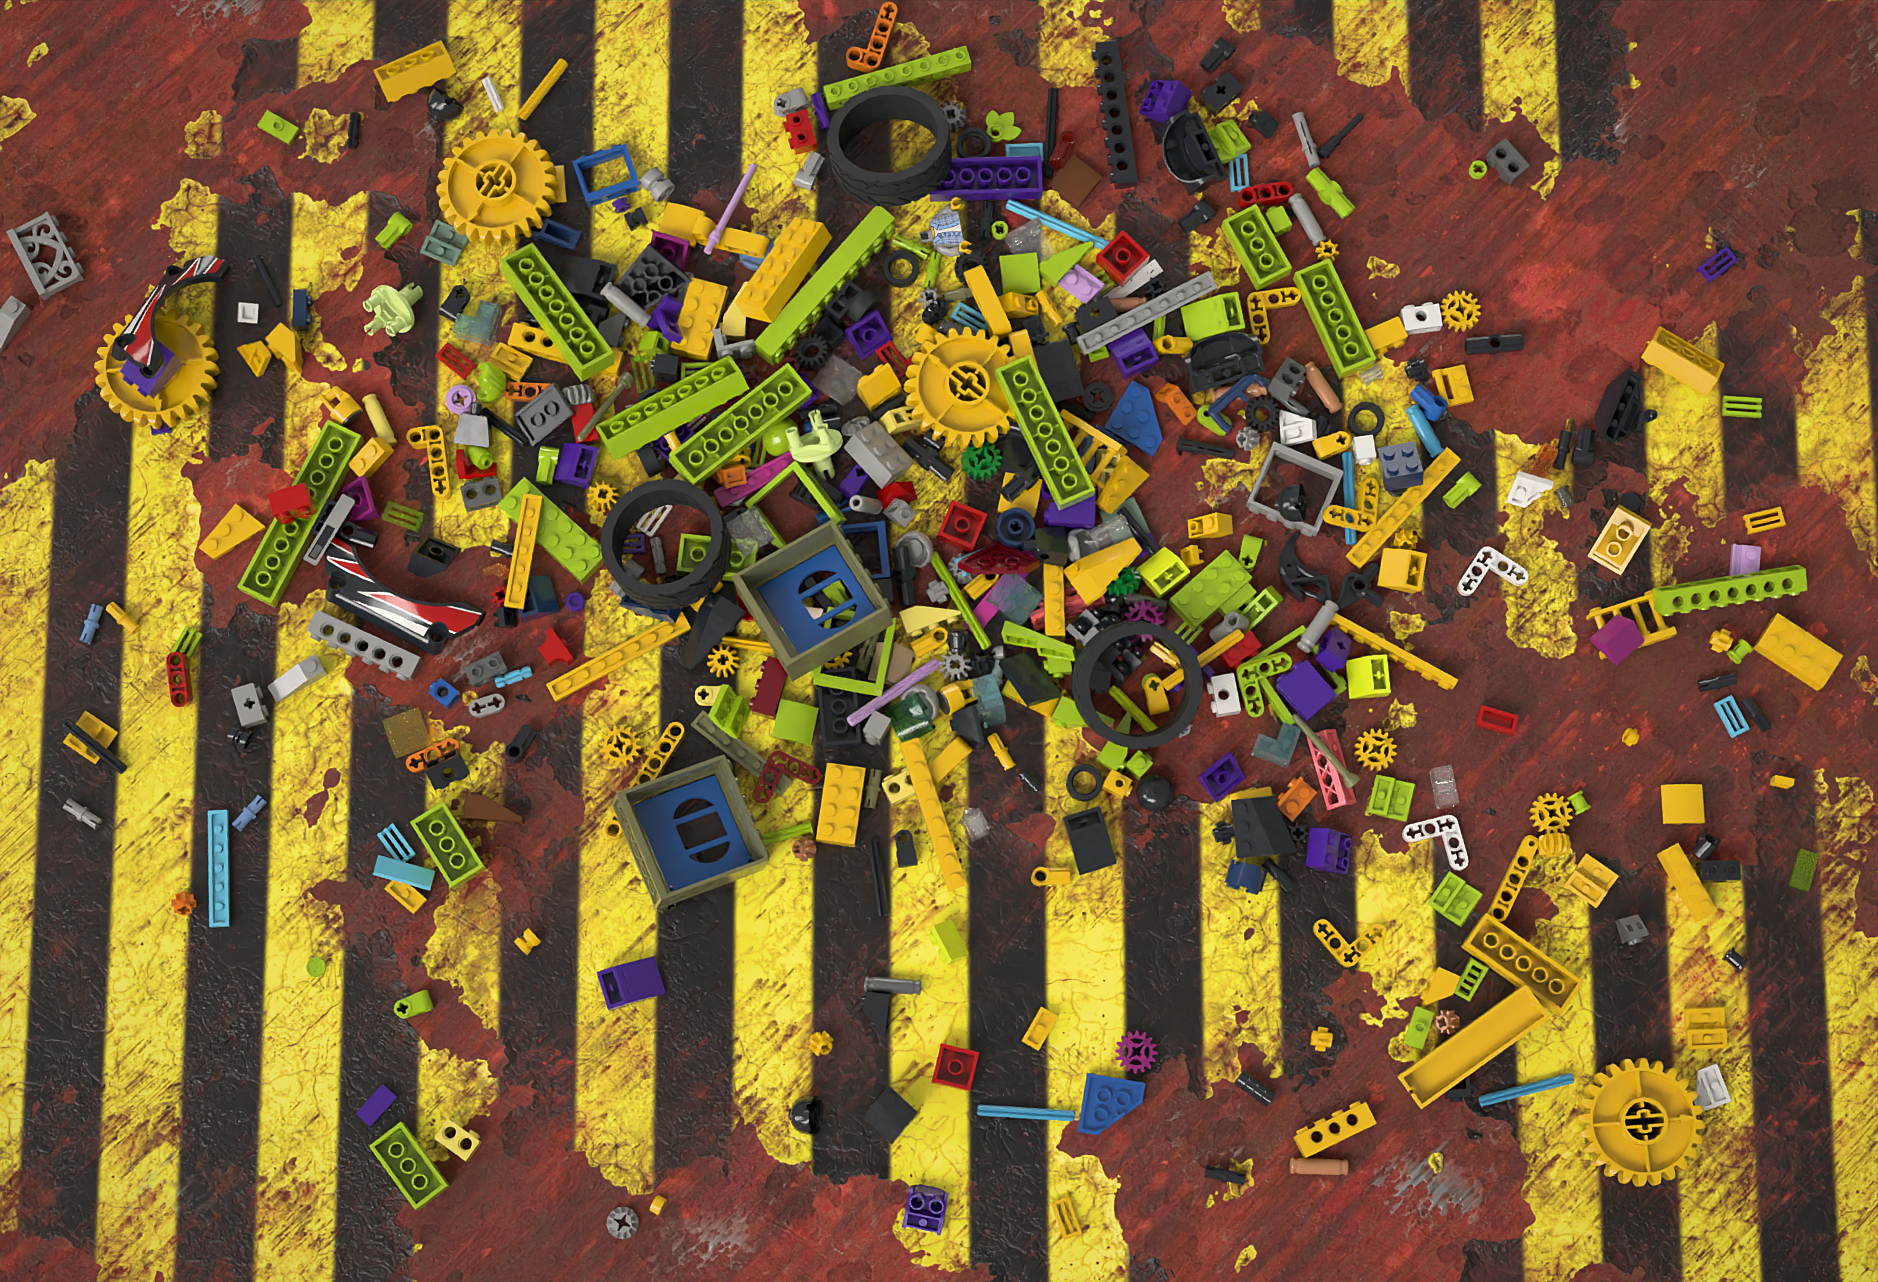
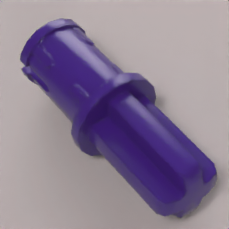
M819 92L811 95L816 110L814 114L817 115L821 130L829 129L828 127L831 122L828 115L829 109L825 107L821 94Z

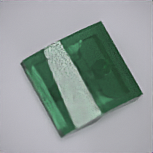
M918 693L886 709L888 717L891 719V724L902 743L914 738H920L936 728L926 713L927 706Z

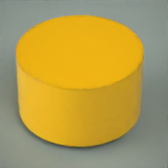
M657 1195L650 1206V1211L660 1215L667 1203V1199Z

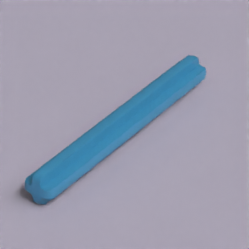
M1344 452L1342 454L1344 507L1355 510L1353 453ZM1346 514L1345 517L1347 522L1352 523V516L1350 514ZM1345 528L1346 544H1356V530Z
M1567 1073L1479 1096V1103L1481 1106H1486L1574 1083L1572 1073Z
M978 1105L977 1108L979 1116L1074 1121L1075 1111L994 1105Z

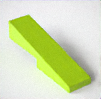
M1007 620L1005 621L1001 632L1004 643L1037 648L1039 656L1076 661L1077 657L1073 646Z

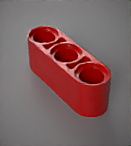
M1287 181L1245 187L1239 193L1238 205L1243 209H1247L1255 204L1258 207L1286 203L1291 197L1293 187ZM1284 189L1288 194L1282 195L1279 193V190ZM1266 192L1270 197L1264 198L1261 196V193ZM1248 195L1251 200L1245 201L1242 196Z
M171 652L166 657L171 702L176 707H187L193 702L189 659L184 652ZM176 655H178L181 659L179 665H176L174 663V658ZM179 674L183 677L181 684H178L176 681V677ZM181 693L185 696L183 704L179 702V695Z

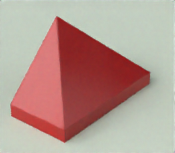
M912 481L893 482L876 492L878 500L882 503V510H885L894 498L903 500L906 503L918 500Z

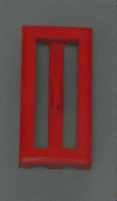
M890 340L875 350V353L885 365L888 361L881 353V351H884L899 372V375H897L893 370L897 379L900 380L906 376V370L903 371L887 350V347L891 348L906 370L909 365Z
M448 342L435 355L440 362L464 381L472 373L471 371L477 367ZM447 348L451 350L454 354H456L459 358H461L464 362H466L469 365V368L465 367L462 363H460L457 359L450 355L446 351ZM444 354L447 358H449L452 362H454L465 372H460L457 368H455L452 364L445 360L441 355Z

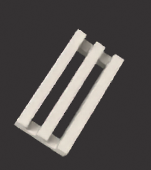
M664 506L659 507L643 528V524L653 510L644 514L636 528L652 538L673 509V506H665L667 509L651 532L648 529Z

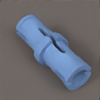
M95 604L91 605L88 618L84 620L85 626L79 641L92 644L96 628H99V619L104 610L103 607L96 606Z
M257 795L247 808L244 807L242 809L243 812L232 825L241 832L252 818H256L255 815L267 802Z

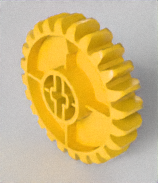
M492 128L488 137H485L483 132L479 131L476 132V141L466 137L463 139L465 146L463 149L459 147L452 149L455 158H445L443 161L447 170L439 172L438 178L442 184H439L436 190L441 198L439 206L445 213L447 222L450 225H454L459 235L466 234L469 241L474 243L481 239L484 246H490L493 239H495L499 247H503L506 244L507 238H510L516 244L520 241V234L523 233L528 238L533 235L532 226L537 228L543 227L544 224L540 217L551 216L552 210L549 204L557 202L558 198L554 191L558 189L559 183L555 177L556 168L550 162L548 152L541 150L538 141L534 139L529 141L527 135L522 132L515 137L511 129H505L501 136L496 128Z
M159 307L154 321L156 339L171 350L183 365L156 397L152 399L150 396L145 398L137 391L138 387L136 385L130 386L122 379L124 376L120 370L126 360H115L111 356V351L115 338L121 335L127 325L123 327L121 324L115 323L113 329L116 334L114 336L105 334L103 337L108 347H100L97 350V353L103 360L97 361L94 364V368L100 373L95 378L96 384L102 388L100 395L105 401L109 402V408L114 413H120L126 422L134 420L137 426L144 428L149 422L154 429H160L162 421H165L170 428L175 427L177 417H180L184 422L189 421L188 411L190 410L197 414L200 413L202 410L198 402L200 400L203 402L211 400L206 390L216 389L217 383L211 376H216L220 373V368L214 363L218 360L219 355L212 348L214 342L209 335H205L203 326L199 323L194 324L189 315L185 314L180 317L174 309H170L165 316V313ZM130 314L125 316L127 325L133 318Z
M964 327L961 335H958L955 328H950L946 338L943 334L936 333L933 343L929 341L923 342L921 352L913 354L911 359L913 365H910L906 370V376L909 380L904 384V391L911 394L908 395L905 403L907 406L916 407L911 414L913 420L923 419L920 427L921 431L925 432L930 428L934 430L932 434L934 441H937L943 435L946 437L945 444L948 447H951L955 440H959L961 449H966L970 440H972L976 448H981L985 438L990 443H994L998 438V433L1005 435L1009 432V422H1017L995 377V369L1014 362L1019 358L1018 356L1008 358L1007 354L1011 347L1005 344L999 348L997 346L998 336L993 335L989 340H986L985 330L980 329L976 336H972L970 327ZM965 385H967L969 388H967V390L964 391L961 389V387L963 388Z
M1646 1058L1637 1059L1635 1064L1630 1059H1624L1620 1063V1068L1615 1064L1608 1065L1606 1067L1607 1075L1603 1073L1595 1074L1593 1079L1597 1086L1587 1085L1584 1088L1585 1094L1590 1099L1578 1101V1106L1585 1110L1586 1113L1576 1116L1575 1119L1579 1124L1585 1125V1129L1577 1133L1578 1138H1588L1589 1143L1583 1147V1152L1596 1153L1592 1160L1593 1166L1606 1164L1604 1169L1605 1176L1611 1177L1618 1172V1181L1621 1184L1628 1183L1632 1178L1636 1187L1644 1186L1647 1180L1653 1186L1659 1185L1662 1177L1666 1180H1673L1675 1178L1674 1169L1686 1171L1688 1165L1684 1158L1695 1159L1698 1156L1696 1150L1691 1146L1703 1144L1704 1141L1700 1135L1696 1134V1130L1706 1127L1705 1122L1696 1119V1115L1704 1112L1703 1106H1693L1692 1101L1698 1097L1697 1091H1685L1689 1080L1683 1078L1676 1081L1677 1070L1674 1067L1663 1072L1661 1061L1657 1060L1649 1066ZM1632 1105H1633V1109L1643 1108L1644 1106H1646L1647 1108L1650 1109V1110L1642 1109V1110L1630 1112V1113H1629V1116H1626V1113H1627L1628 1109H1629ZM1655 1118L1656 1124L1626 1126L1625 1120ZM1652 1128H1655L1652 1136L1649 1139L1648 1135L1637 1137V1139L1631 1135H1640L1652 1131Z

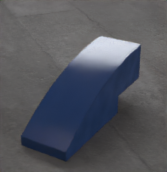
M541 218L544 224L542 228L531 227L532 238L571 250L575 249L581 232L548 218L546 220Z
M627 595L622 598L619 604L621 607L638 614L671 623H676L682 608H670L669 610L653 609L642 605V603H637Z

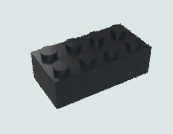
M855 667L821 670V674L856 680ZM818 685L823 750L861 747L860 722L851 726L847 721L848 716L858 710L857 692Z

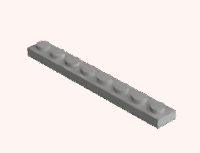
M1207 271L1077 337L1076 340L1083 354L1086 355L1218 287L1210 271Z

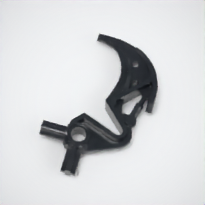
M1295 531L1285 544L1281 555H1279L1278 569L1282 585L1288 594L1298 602H1304L1307 599L1304 594L1315 599L1319 604L1323 603L1325 605L1326 600L1334 602L1331 599L1328 575L1325 576L1306 568L1297 559L1294 545L1300 534ZM1371 562L1362 575L1359 573L1346 574L1338 601L1334 602L1338 605L1339 610L1363 598L1378 609L1381 607L1385 599L1370 589L1372 587L1371 580L1380 570L1376 563L1373 564ZM1359 584L1363 587V589L1358 590L1354 587V585ZM1317 585L1321 591L1317 594L1301 587Z

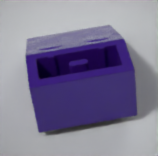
M1141 327L1106 344L1123 380L1158 365L1159 357Z
M655 956L596 972L609 1011L666 994Z

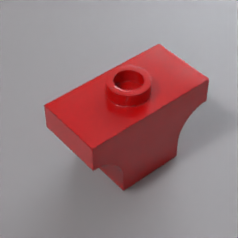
M551 627L546 630V641L538 647V650L550 667L557 662H565L568 665L575 662L567 650L570 646L563 637L559 639Z

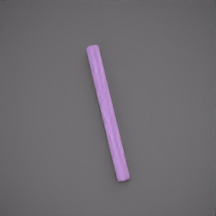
M936 658L932 659L883 692L882 697L877 696L849 715L847 718L848 723L851 726L856 725L871 715L874 710L877 711L902 694L906 689L927 677L940 667Z

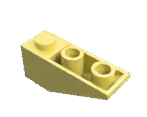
M917 605L899 612V617L907 637L912 635V638L922 635V631L927 629L932 631L934 628L941 627L940 625L946 622L953 624L959 621L958 618L961 617V612L958 610Z

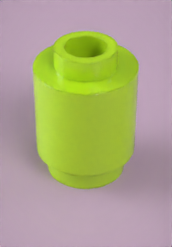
M471 445L466 451L469 461L482 470L489 468L493 463V455L481 446Z

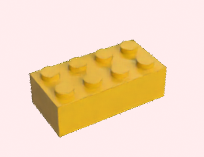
M691 277L692 282L689 283L683 303L684 306L678 320V326L683 339L679 344L672 341L670 348L672 354L709 362L714 345L712 330L719 328L729 294L728 287Z
M1779 613L1772 617L1752 648L1816 691L1824 687L1843 657L1842 654Z
M827 763L816 842L855 847L866 768Z

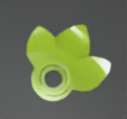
M992 110L986 117V124L988 126L986 132L990 136L991 142H1000L1002 139L1010 141L1015 139L1021 132L1020 128L1013 126V112L1004 113L999 116ZM996 131L999 135L993 136L992 133Z

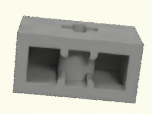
M250 683L231 689L242 727L247 729L267 722L266 716H269L266 705H262L261 698H263V693L260 687ZM251 701L254 703L252 709L248 707Z
M874 710L863 729L865 741L874 746L876 744L881 745L891 727V719Z

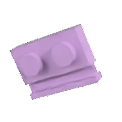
M1078 264L1059 282L1061 288L1083 304H1086V306L1100 294L1102 289H1105L1103 282Z
M1733 544L1731 547L1729 576L1759 571L1761 547Z

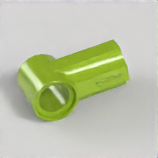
M396 212L391 216L388 225L375 240L384 249L389 250L401 236L403 237L409 233L413 224L400 212Z
M546 446L540 447L538 456L539 467L536 476L537 483L543 485L553 484L556 465H558L561 454L560 449Z
M1468 471L1443 496V499L1449 507L1455 509L1464 499L1475 493L1482 484Z
M840 580L822 589L835 608L850 600L844 592L845 589ZM852 606L847 610L853 611L855 607Z

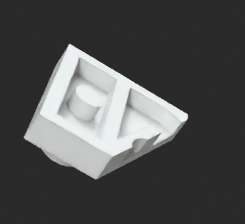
M1280 410L1281 445L1287 447L1317 439L1315 420Z
M1518 471L1506 502L1525 508L1531 504V501L1538 499L1546 489H1552L1554 481Z
M1717 1064L1697 1071L1695 1091H1697L1698 1097L1694 1100V1106H1703L1704 1111L1731 1102Z

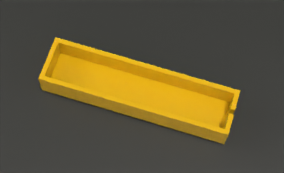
M1524 984L1397 1075L1407 1091L1412 1089L1413 1092L1410 1095L1418 1106L1423 1109L1550 1016L1528 986Z

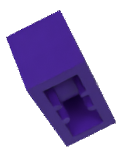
M1334 626L1322 636L1315 660L1331 673L1343 668L1347 662L1346 657L1350 652L1349 648L1352 640Z

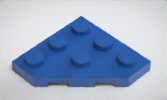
M1132 380L1104 429L1110 433L1114 432L1116 437L1153 457L1163 440L1149 389Z
M1087 1073L1077 1132L1098 1135L1143 1102L1145 1083Z

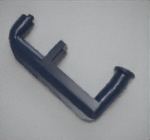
M1250 374L1244 376L1209 407V416L1226 432V435L1230 434L1233 425H1229L1219 413L1238 397L1244 403H1249L1250 400L1243 391L1255 381L1261 388H1266L1268 382L1261 375Z

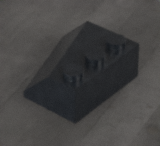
M649 243L614 286L643 310H646L661 301L666 294L670 295L692 282V280L678 265Z
M1274 796L1231 800L1237 858L1298 852Z

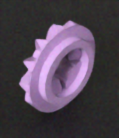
M456 385L447 392L445 401L452 413L461 415L464 411H470L471 402H476V396L470 387ZM457 394L462 398L466 397L464 400L465 406L461 405V403H456L458 401Z

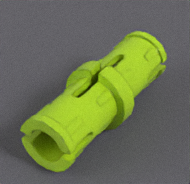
M899 234L895 236L896 240H893L892 245L909 251L924 260L928 259L929 256L926 254L930 255L931 249L917 244L915 240L910 241Z
M931 252L929 265L925 270L927 273L923 286L925 290H927V287L931 290L935 289L937 276L940 275L939 267L943 256L939 252H937V255H935L936 252Z

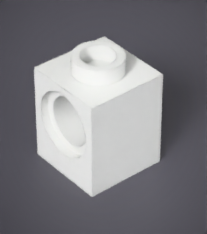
M238 302L237 321L257 323L259 304Z
M1373 435L1353 438L1352 448L1355 464H1371L1376 458Z

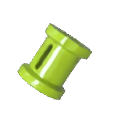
M1740 639L1738 644L1727 652V655L1733 662L1740 664L1741 660L1748 653H1751L1753 649L1745 640Z
M1582 790L1567 798V801L1572 803L1576 811L1575 815L1591 808V805L1586 803Z

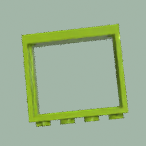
M797 460L791 463L745 503L748 507V513L758 520L760 529L765 533L767 532L771 537L770 542L779 549L787 544L758 507L757 503L794 471L835 525L839 524L841 526L847 521L806 465Z
M828 607L827 612H829V611H831V610H833V609H835V608H833V607ZM845 610L833 618L850 621L855 611ZM832 618L822 623L824 628L830 629ZM892 618L893 625L886 629L876 684L821 674L822 665L811 671L810 677H813V684L882 697L896 628V619Z
M1302 625L1249 661L1269 656L1299 635L1303 636L1307 628L1305 629ZM1315 644V646L1311 648V651L1315 656L1319 644ZM1253 666L1254 673L1257 674L1255 666ZM1322 666L1337 687L1334 689L1337 697L1347 689L1345 687L1346 682L1341 675L1338 676L1335 671L1331 673ZM1266 677L1258 679L1260 690L1288 729L1296 724Z

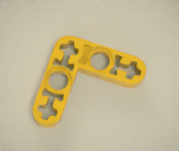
M1288 287L1253 292L1248 296L1246 305L1251 333L1258 337L1259 329L1262 328V336H1266L1263 342L1258 338L1261 347L1266 346L1270 340L1266 310L1298 304L1301 293L1297 288ZM1281 293H1284L1283 297H1288L1290 293H1293V295H1297V296L1295 297L1294 300H1292V299L1289 297V298H1285V299H1284V302H1282V294H1281ZM1270 295H1277L1279 302L1273 304L1269 301L1268 297ZM1253 298H1256L1257 301L1260 300L1257 305L1258 310L1254 311V303H1251ZM1255 315L1263 317L1261 324H1256L1253 321Z
M1369 477L1360 483L1358 510L1331 505L1323 510L1322 516L1324 521L1332 525L1362 532L1373 529L1376 526L1379 484L1377 480ZM1365 500L1371 503V509L1365 507ZM1332 511V514L1337 516L1332 518V515L1329 514V512ZM1346 514H1350L1352 516V523L1347 522L1345 517ZM1366 519V522L1369 523V525L1366 526L1367 524L1362 521Z
M1318 920L1313 926L1314 934L1344 967H1351L1378 945L1387 934L1383 925L1374 924L1349 945L1327 920ZM1318 924H1325L1327 926L1326 932L1329 934L1332 931L1334 934L1325 940L1324 937L1327 935L1323 931L1321 933L1318 932ZM1374 928L1376 930L1380 929L1382 937L1376 936L1372 940L1375 944L1372 945L1370 939L1365 937V935L1368 934V937L1374 934ZM1332 938L1340 940L1341 945L1338 949L1330 946ZM1360 940L1367 942L1368 949L1366 951L1358 949L1357 944ZM1353 947L1355 952L1358 953L1360 957H1357V954H1355L1351 958L1352 963H1350L1349 961L1344 962V954H1351L1353 950L1350 948Z

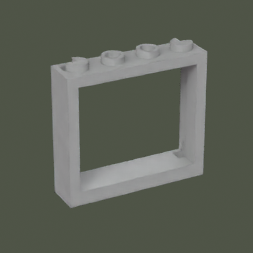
M1273 442L1245 507H1248V510L1255 514L1262 513L1266 515V518L1276 522L1278 520L1283 522V525L1287 528H1297L1306 536H1316L1323 521V510L1329 507L1344 471L1277 442ZM1274 455L1333 480L1314 527L1304 522L1285 520L1280 515V512L1254 501Z

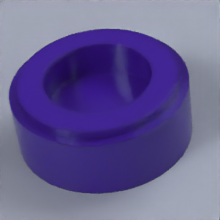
M578 592L570 593L566 598V606L572 612H579L585 606V599Z

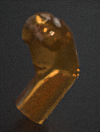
M500 563L482 568L485 577L495 574L504 580L509 578V568Z

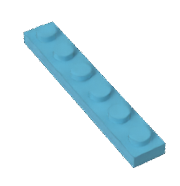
M228 810L208 811L209 927L211 928L230 927Z

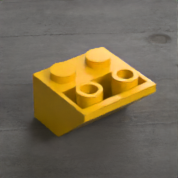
M280 322L265 338L268 343L267 347L277 359L281 358L291 371L295 369L300 373L302 371L301 344L295 334Z
M889 363L877 366L874 369V373L869 376H863L857 384V393L870 412L882 405L885 400H889L901 391V384Z
M1384 548L1377 586L1412 594L1421 591L1427 554L1405 549Z

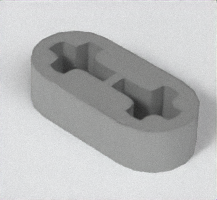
M492 694L472 701L469 705V711L475 718H482L501 712L506 706V701L500 694ZM496 698L499 701H502L501 703H499L498 708H496L495 705L489 706V704L494 703V699ZM479 704L480 707L486 706V708H482L480 710L481 713L479 714L476 711H473V709L476 708L475 705Z

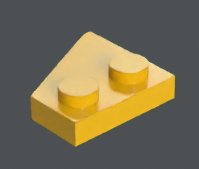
M262 341L238 347L237 350L257 377L263 375L272 356L269 348Z

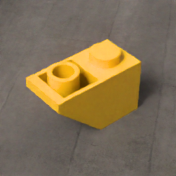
M1014 292L998 297L1009 319L1039 315L1036 297Z
M1213 513L1188 520L1189 539L1218 538L1233 534L1232 515Z
M1440 967L1436 968L1435 971L1432 970L1428 977V981H1430L1428 989L1424 988L1420 999H1423L1421 1005L1426 1006L1453 995L1460 976Z

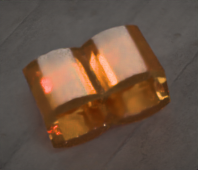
M1544 443L1535 454L1533 462L1525 473L1545 478L1549 467L1557 457L1558 449L1548 443Z

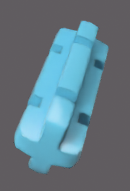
M526 666L522 670L518 669L504 674L505 676L503 677L502 675L496 677V686L501 688L505 684L509 685L523 680L522 678L524 677L525 679L531 677V668Z

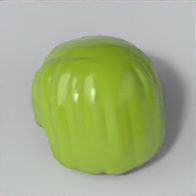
M482 362L477 366L482 371L477 377L481 387L477 394V399L482 403H491L500 398L504 393L507 379L499 368L491 363Z
M786 417L762 436L763 445L769 454L781 456L790 451V443L785 431L790 427H796L798 434H800L798 425L792 419Z

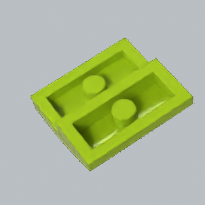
M1233 119L1217 124L1214 130L1208 132L1222 164L1237 158L1251 148L1250 143Z
M1037 252L999 256L1003 295L1010 292L1031 294L1041 291Z
M722 684L708 716L721 730L734 739H738L751 708H749L750 705L743 696H737L729 685Z
M780 699L772 736L789 740L793 743L811 746L819 708Z
M1376 775L1367 812L1407 822L1416 785L1398 781L1395 778Z
M1449 871L1428 901V904L1446 918L1462 927L1483 897V894L1467 885L1464 880Z

